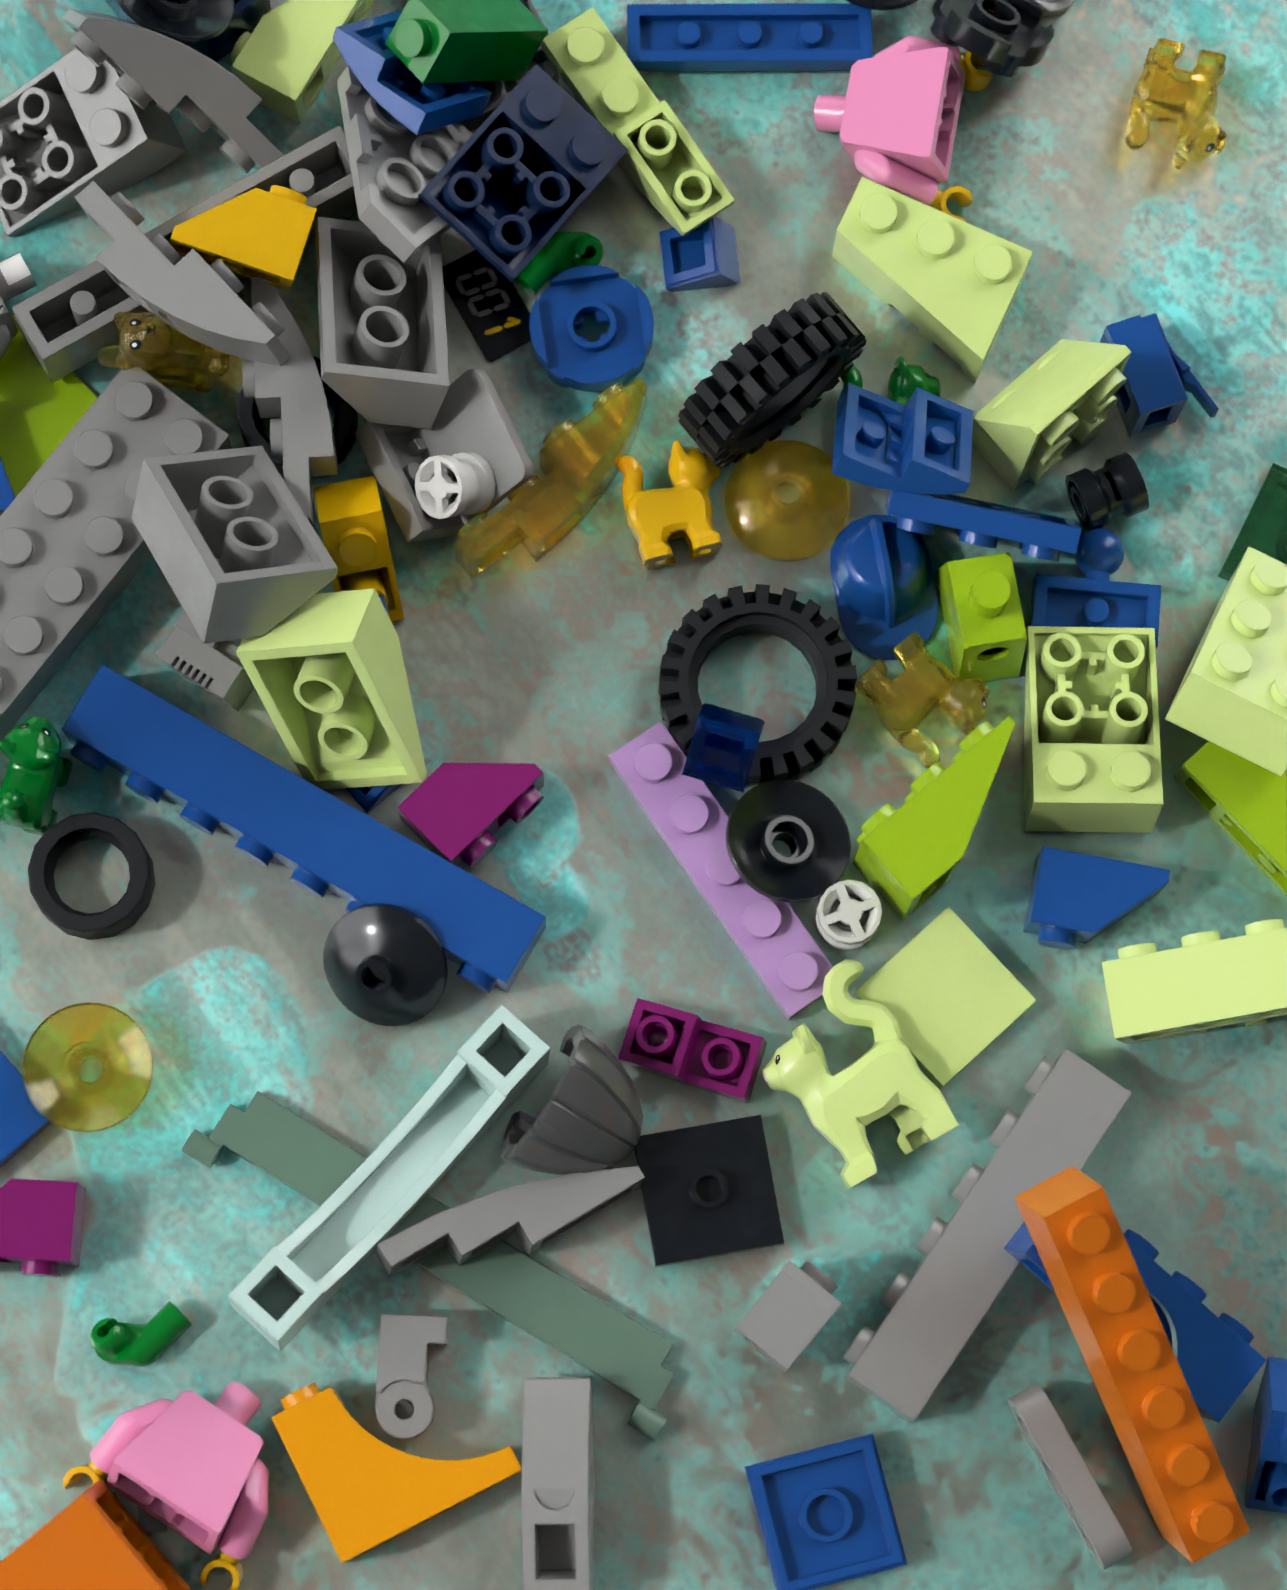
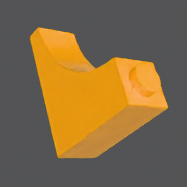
M316 1382L283 1397L280 1402L284 1411L271 1417L341 1563H347L521 1473V1465L511 1446L491 1454L463 1460L422 1458L392 1448L368 1432L353 1417L342 1402L336 1389L329 1387L320 1392Z

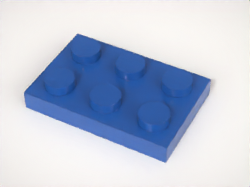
M889 490L886 503L887 514L897 516V528L934 535L936 525L958 529L957 536H959V541L988 548H996L998 538L1020 542L1019 549L1022 550L1021 554L1059 562L1061 551L1076 554L1082 530L1076 521L1072 519L953 494H913Z

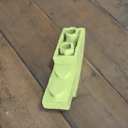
M593 7L544 38L541 48L575 95V100L628 149L617 162L657 211L683 237L734 204L735 199L666 100L658 101Z

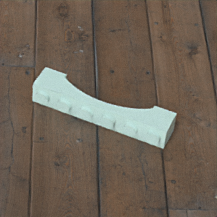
M501 1005L457 1051V1055L444 1072L374 1152L304 1223L277 1247L274 1246L228 1295L232 1307L281 1352L377 1249V1244L384 1241L548 1065L550 1047Z

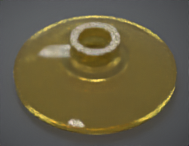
M796 440L768 442L752 455L748 453L732 470L725 490V512L729 525L737 538L754 553L776 561L791 562L804 560L825 550L842 531L849 509V491L845 478L831 474L833 459L819 448ZM791 485L799 491L800 497L793 503H785L778 498L776 491L781 486Z
M91 1002L73 1004L48 1016L31 1035L24 1052L22 1064L24 1086L35 1108L55 1125L70 1131L85 1133L103 1131L128 1119L145 1100L152 1083L154 1070L152 1050L140 1026L130 1016L115 1007ZM91 1059L100 1061L103 1066L101 1076L93 1082L83 1081L80 1077L82 1064Z

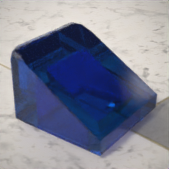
M703 704L682 775L744 793L765 721L716 705Z

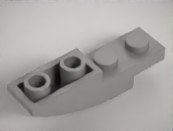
M69 9L62 17L76 32L70 40L73 46L97 67L106 60L121 75L115 85L141 109L144 110L151 103L170 113L176 106V109L203 133L211 126L226 141L220 147V151L246 174L252 168L259 170L284 156L246 118L261 102L262 98L238 77L211 58L175 39L142 27L133 21L103 13Z
M92 181L74 197L92 222L112 242L96 256V259L117 285L136 303L160 321L195 341L247 360L281 366L290 358L277 338L285 331L283 326L261 302L255 304L251 309L237 295L244 286L220 259H217L209 266L194 249L182 258L160 233L149 240L137 227L145 219L120 191H117L110 198Z
M251 277V299L242 300L250 309L258 302H261L279 321L285 331L277 338L290 358L281 366L242 360L244 397H255L260 418L281 417V419H270L272 457H283L284 482L315 530L313 476L338 475L336 444L324 387L309 346L287 306L264 277Z
M592 1376L526 1377L524 1380L521 1466L522 1590H595L593 1513L596 1509Z

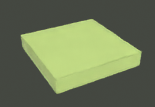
M949 906L854 993L858 1000H868L884 1004L897 1019L902 1039L916 1063L941 1089L1037 1001Z

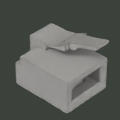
M183 610L175 622V627L156 656L172 670L239 712L254 686L236 654L238 647L229 641L203 644L186 612Z

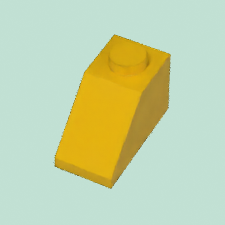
M272 185L269 192L254 188L174 226L170 245L179 254L186 255L194 249L208 264H212L217 259H220L234 273L249 278L264 277L270 285L291 292L317 209L306 205L307 197L295 190L278 185Z

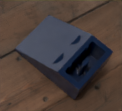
M536 64L421 191L418 197L512 282L628 149Z

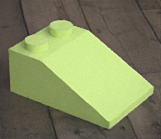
M375 588L315 594L264 636L242 638L236 654L303 779L322 790L424 782L427 772L399 636Z

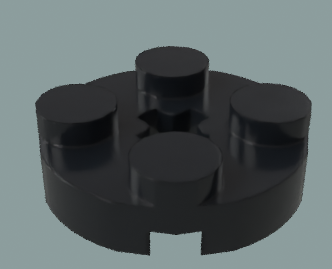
M935 0L932 6L935 19L930 30L936 39L950 46H961L972 54L983 58L984 65L990 71L1004 77L1015 76L1019 67H1030L1038 64L1043 59L1054 37L1052 23L1046 29L1040 24L1039 20L1044 11L1033 0Z

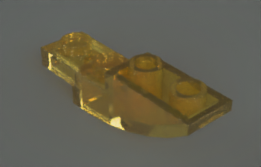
M640 377L626 387L621 383H617L605 390L593 402L592 407L594 410L576 424L572 419H569L552 429L543 439L544 447L540 449V469L546 476L540 479L537 475H533L527 482L508 496L510 503L492 516L488 512L480 513L458 532L460 539L454 543L456 561L471 580L520 543L537 562L558 545L588 515L617 475L620 458L628 455L637 436L647 401V385Z

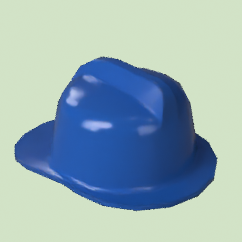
M868 515L852 521L838 534L831 548L830 571L838 615L845 635L860 652L878 660H899L915 654L930 640L938 622V599L929 551L922 535L897 528V518L891 515Z

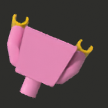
M907 36L878 52L874 58L861 59L851 66L846 95H819L814 106L815 127L819 132H840V144L854 161L857 171L871 181L966 222L961 216H956L949 212L946 201H955L959 205L968 207L973 202L970 191L962 186H953L946 191L938 189V182H948L963 87L973 92L981 91L988 86L993 78V74L989 71H980L974 68L972 64L985 66L983 58L969 51H966L965 54L960 53L958 46H950L918 36Z
M230 1382L214 1404H211L194 1391L186 1390L174 1401L160 1398L123 1412L90 1452L91 1463L73 1467L66 1472L63 1478L64 1488L69 1489L75 1486L84 1473L91 1477L93 1484L101 1478L109 1488L111 1487L211 1555L218 1545L222 1552L212 1557L201 1571V1585L203 1587L206 1585L213 1568L225 1567L231 1572L233 1577V1583L228 1590H237L243 1578V1569L239 1561L249 1557L268 1515L269 1470L264 1462L258 1458L264 1441L258 1434L246 1427L260 1408L261 1402L244 1385Z

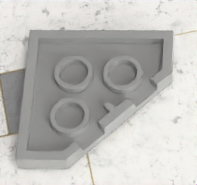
M347 66L338 78L337 86L358 217L384 246L389 248L405 263L451 228L418 195L473 134L461 122H457L416 135L388 113L368 93L349 66Z

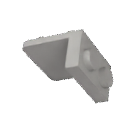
M482 368L469 369L450 384L431 429L367 422L355 432L367 458V463L375 474L391 507L394 519L401 528L407 543L458 536L527 482L533 474L532 462L488 373ZM462 452H474L484 457L494 472L496 483L494 498L486 510L473 515L464 516L459 514L455 517L437 519L429 516L421 508L416 497L415 478L420 464L428 457L437 455L452 456Z

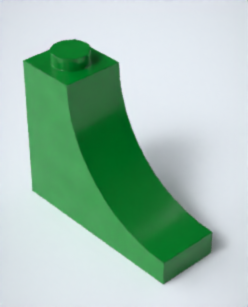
M408 0L385 44L422 83L520 80L549 30L520 0Z

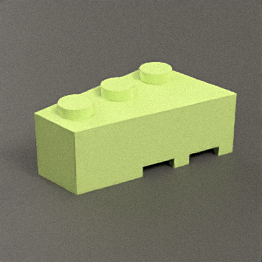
M862 177L836 230L832 257L888 307L892 304L919 328L918 333L931 345L936 343L962 367L961 372L976 383L1024 280L1033 251Z

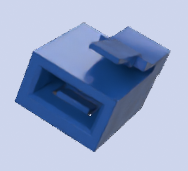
M1156 313L1142 318L1140 315L1106 326L1100 343L1125 345L1132 352L1122 373L1127 380L1114 394L1118 399L1116 405L1129 438L1175 423L1188 399L1185 391L1190 392L1210 418L1215 417L1219 408L1192 374L1191 368L1175 354L1167 342Z

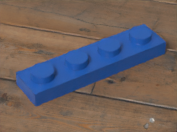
M851 3L627 4V56L637 71L851 70V66L858 60L873 58L871 9L862 8Z

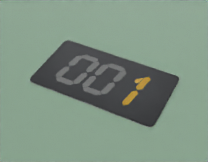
M477 250L443 266L444 287L487 361L492 362L530 342L529 322L531 313L514 284Z

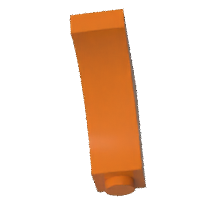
M101 1478L0 1561V1590H192Z

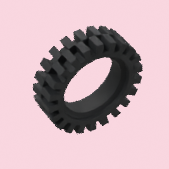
M822 292L820 295L819 293L811 294L806 301L802 298L796 301L788 312L783 309L775 314L770 325L767 327L762 324L752 332V338L744 345L742 342H739L730 350L733 355L727 360L719 361L710 370L713 375L702 379L694 388L696 393L686 399L683 404L685 408L679 412L678 417L680 419L678 422L716 467L720 465L727 467L732 461L735 464L743 460L748 453L752 455L760 450L767 439L772 442L779 437L783 428L788 424L793 426L802 418L800 414L808 407L814 408L822 400L820 396L824 392L832 390L840 382L838 377L846 374L854 365L852 361L860 357L863 352L862 347L866 345L865 336L827 292Z
M756 584L755 592H743L742 585L728 588L727 596L718 599L715 593L703 600V606L697 612L691 609L682 618L681 627L678 631L674 629L668 640L667 650L662 656L658 694H660L662 720H666L669 733L675 742L679 743L683 748L689 762L693 766L696 762L706 768L705 774L715 780H718L719 775L730 778L731 785L743 788L745 782H757L759 785L763 782L777 779L798 780L800 773L808 769L812 772L822 764L823 758L828 753H833L844 731H846L857 693L855 692L857 681L856 665H852L850 659L852 649L847 639L841 640L838 635L840 626L832 616L825 620L819 614L820 605L811 599L808 600L806 605L797 601V592L784 588L782 595L770 593V585ZM752 632L773 634L787 640L801 651L811 666L816 684L815 703L805 721L789 734L775 740L762 742L742 740L723 731L711 720L704 710L698 693L699 673L708 655L723 641L739 634Z

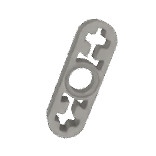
M1035 1383L1007 1399L1018 1426L1099 1567L1105 1570L1132 1555L1133 1551L1126 1534L1053 1404L1040 1385Z

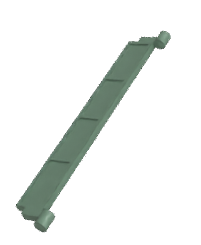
M257 1091L245 1111L230 1103L209 1137L195 1129L182 1149V1152L211 1168L220 1156L223 1148H226L319 1206L368 1158ZM427 1194L386 1239L439 1212L450 1209V1207ZM504 1240L460 1266L446 1244L414 1262V1264L640 1401L631 1412L627 1424L651 1439L656 1440L668 1420V1417L656 1411L655 1408L675 1374L661 1366L672 1349L673 1343Z

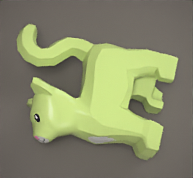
M844 960L834 965L825 976L822 995L828 1010L846 1024L870 1027L873 1030L875 1043L872 1048L851 1065L833 1075L828 1070L821 1044L815 1039L810 1029L805 1024L795 1027V1030L792 1031L793 1038L775 1051L773 1058L762 1070L764 1080L771 1089L787 1091L800 1099L813 1127L840 1151L846 1162L840 1175L847 1189L877 1173L873 1152L867 1140L865 1126L886 1115L891 1116L895 1120L900 1130L896 1142L905 1155L927 1143L928 1138L930 1141H933L959 1126L941 1091L920 1071L913 1055L902 1039L898 1021L884 1004L868 1000H858L850 996L848 992L850 984L864 972V965L858 960Z

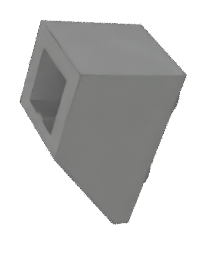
M789 1260L736 1326L734 1332L785 1373L842 1304L831 1295L838 1286L830 1277L809 1261H806L799 1268Z

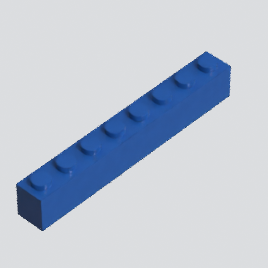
M104 665L100 666L62 727L63 733L69 742L74 745L70 754L76 759L101 773L104 772L107 765L129 776L125 785L130 790L155 804H158L161 797L164 796L183 807L179 815L183 820L209 835H213L218 827L239 839L234 846L235 849L251 860L267 867L271 860L274 859L290 868L294 872L289 879L307 892L319 898H323L327 890L349 902L345 909L346 912L366 904L385 903L404 908L417 915L436 934L446 958L460 966L456 975L483 992L490 993L493 986H496L508 993L546 929V916Z

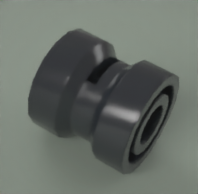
M1127 452L1107 459L1103 468L1096 471L1085 468L1066 476V490L1078 521L1086 531L1108 526L1111 518L1116 515L1123 514L1130 517L1149 508V497L1145 482L1135 461Z

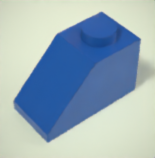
M1043 846L1035 858L1023 932L1038 935L1037 943L1055 949L1074 950L1077 942L1088 943L1158 895L1169 882L1170 870Z

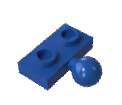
M1095 528L1084 532L1080 536L1074 559L1079 569L1085 573V578L1035 575L1032 586L1030 626L1155 628L1156 648L1158 647L1162 585L1110 581V575L1119 569L1124 559L1123 543L1113 531L1106 528Z

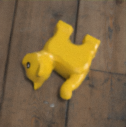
M675 440L668 462L669 478L674 487L644 491L643 470L640 463L630 455H625L619 459L617 465L623 474L622 499L627 514L628 526L639 543L638 550L643 565L647 567V570H655L676 564L668 541L677 538H685L692 560L718 554L719 549L722 548L720 533L715 531L713 527V507L709 491L715 480L721 476V465L716 467L699 447L682 446L678 440Z

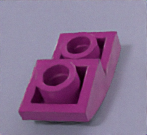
M637 998L618 1060L695 1088L749 1103L767 1041L760 1036L703 1021L698 1015Z

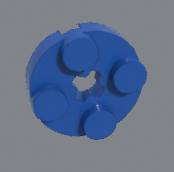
M599 265L574 267L558 274L549 282V287L542 292L539 300L536 299L530 314V341L538 363L547 371L549 378L555 384L561 387H572L581 391L608 390L623 384L630 378L636 377L642 371L653 342L654 319L652 308L645 293L637 285L634 287L629 281L619 277V272ZM595 315L598 324H608L609 332L601 334L600 340L596 342H587L586 337L577 336L574 329L583 326L584 316Z

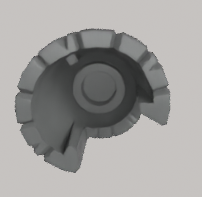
M577 1024L566 1032L560 1047V1051L570 1058L568 1061L569 1068L564 1071L554 1091L556 1099H549L537 1119L523 1111H518L512 1115L503 1138L505 1141L501 1146V1158L513 1165L555 1175L612 1169L627 1158L640 1138L643 1113L640 1098L632 1079L607 1045L589 1029Z

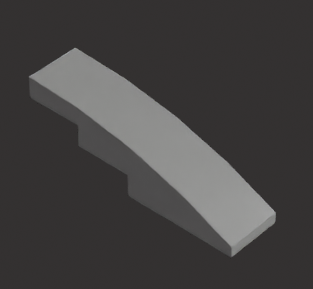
M638 1166L587 1173H569L505 1188L439 1212L377 1244L376 1256L388 1276L391 1277L446 1244L460 1266L514 1233L528 1255L639 1190L645 1176Z

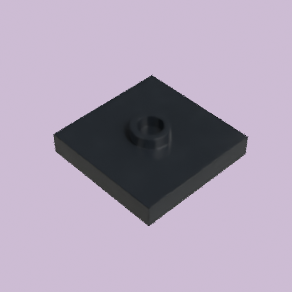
M761 1115L640 1136L634 1149L637 1166L645 1176L641 1189L655 1267L784 1244Z

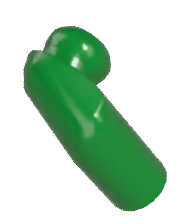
M556 232L514 281L523 290L535 295L553 273H562L579 266L599 265L603 258V246L599 239L587 232Z
M169 1301L146 1325L117 1322L115 1318L100 1320L91 1330L90 1343L98 1357L110 1364L148 1366L155 1362L192 1323Z

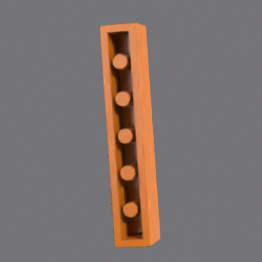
M1071 1166L1015 1196V1201L1160 1535L1191 1563H1195L1250 1532L1104 1187Z

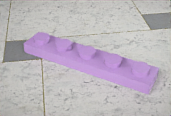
M662 721L609 755V763L786 1018L790 1020L823 997L825 976L833 966L788 902L773 900L758 893L739 876L731 863L726 847V826L729 817Z

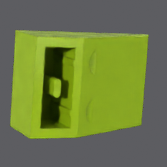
M1010 716L995 728L988 721L979 725L958 745L961 750L953 757V763L945 769L939 761L933 764L910 785L912 791L904 799L906 803L897 810L890 802L887 803L861 826L863 833L856 839L859 848L852 864L902 921L951 880L961 862L1015 726V722Z

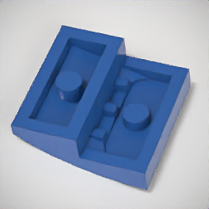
M403 10L336 27L333 40L353 74L368 93L388 113L416 135L483 115L492 94L476 82L422 83L388 48L385 42Z
M848 383L837 405L831 474L875 488L903 493L931 495L965 493L971 484L973 411L917 387L906 406Z

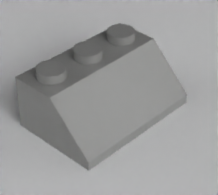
M317 217L315 235L321 379L370 423L431 429L450 386L441 235L403 263L389 248L379 241L377 236L363 222Z
M262 445L143 458L131 519L203 644L264 636L336 578L337 565Z

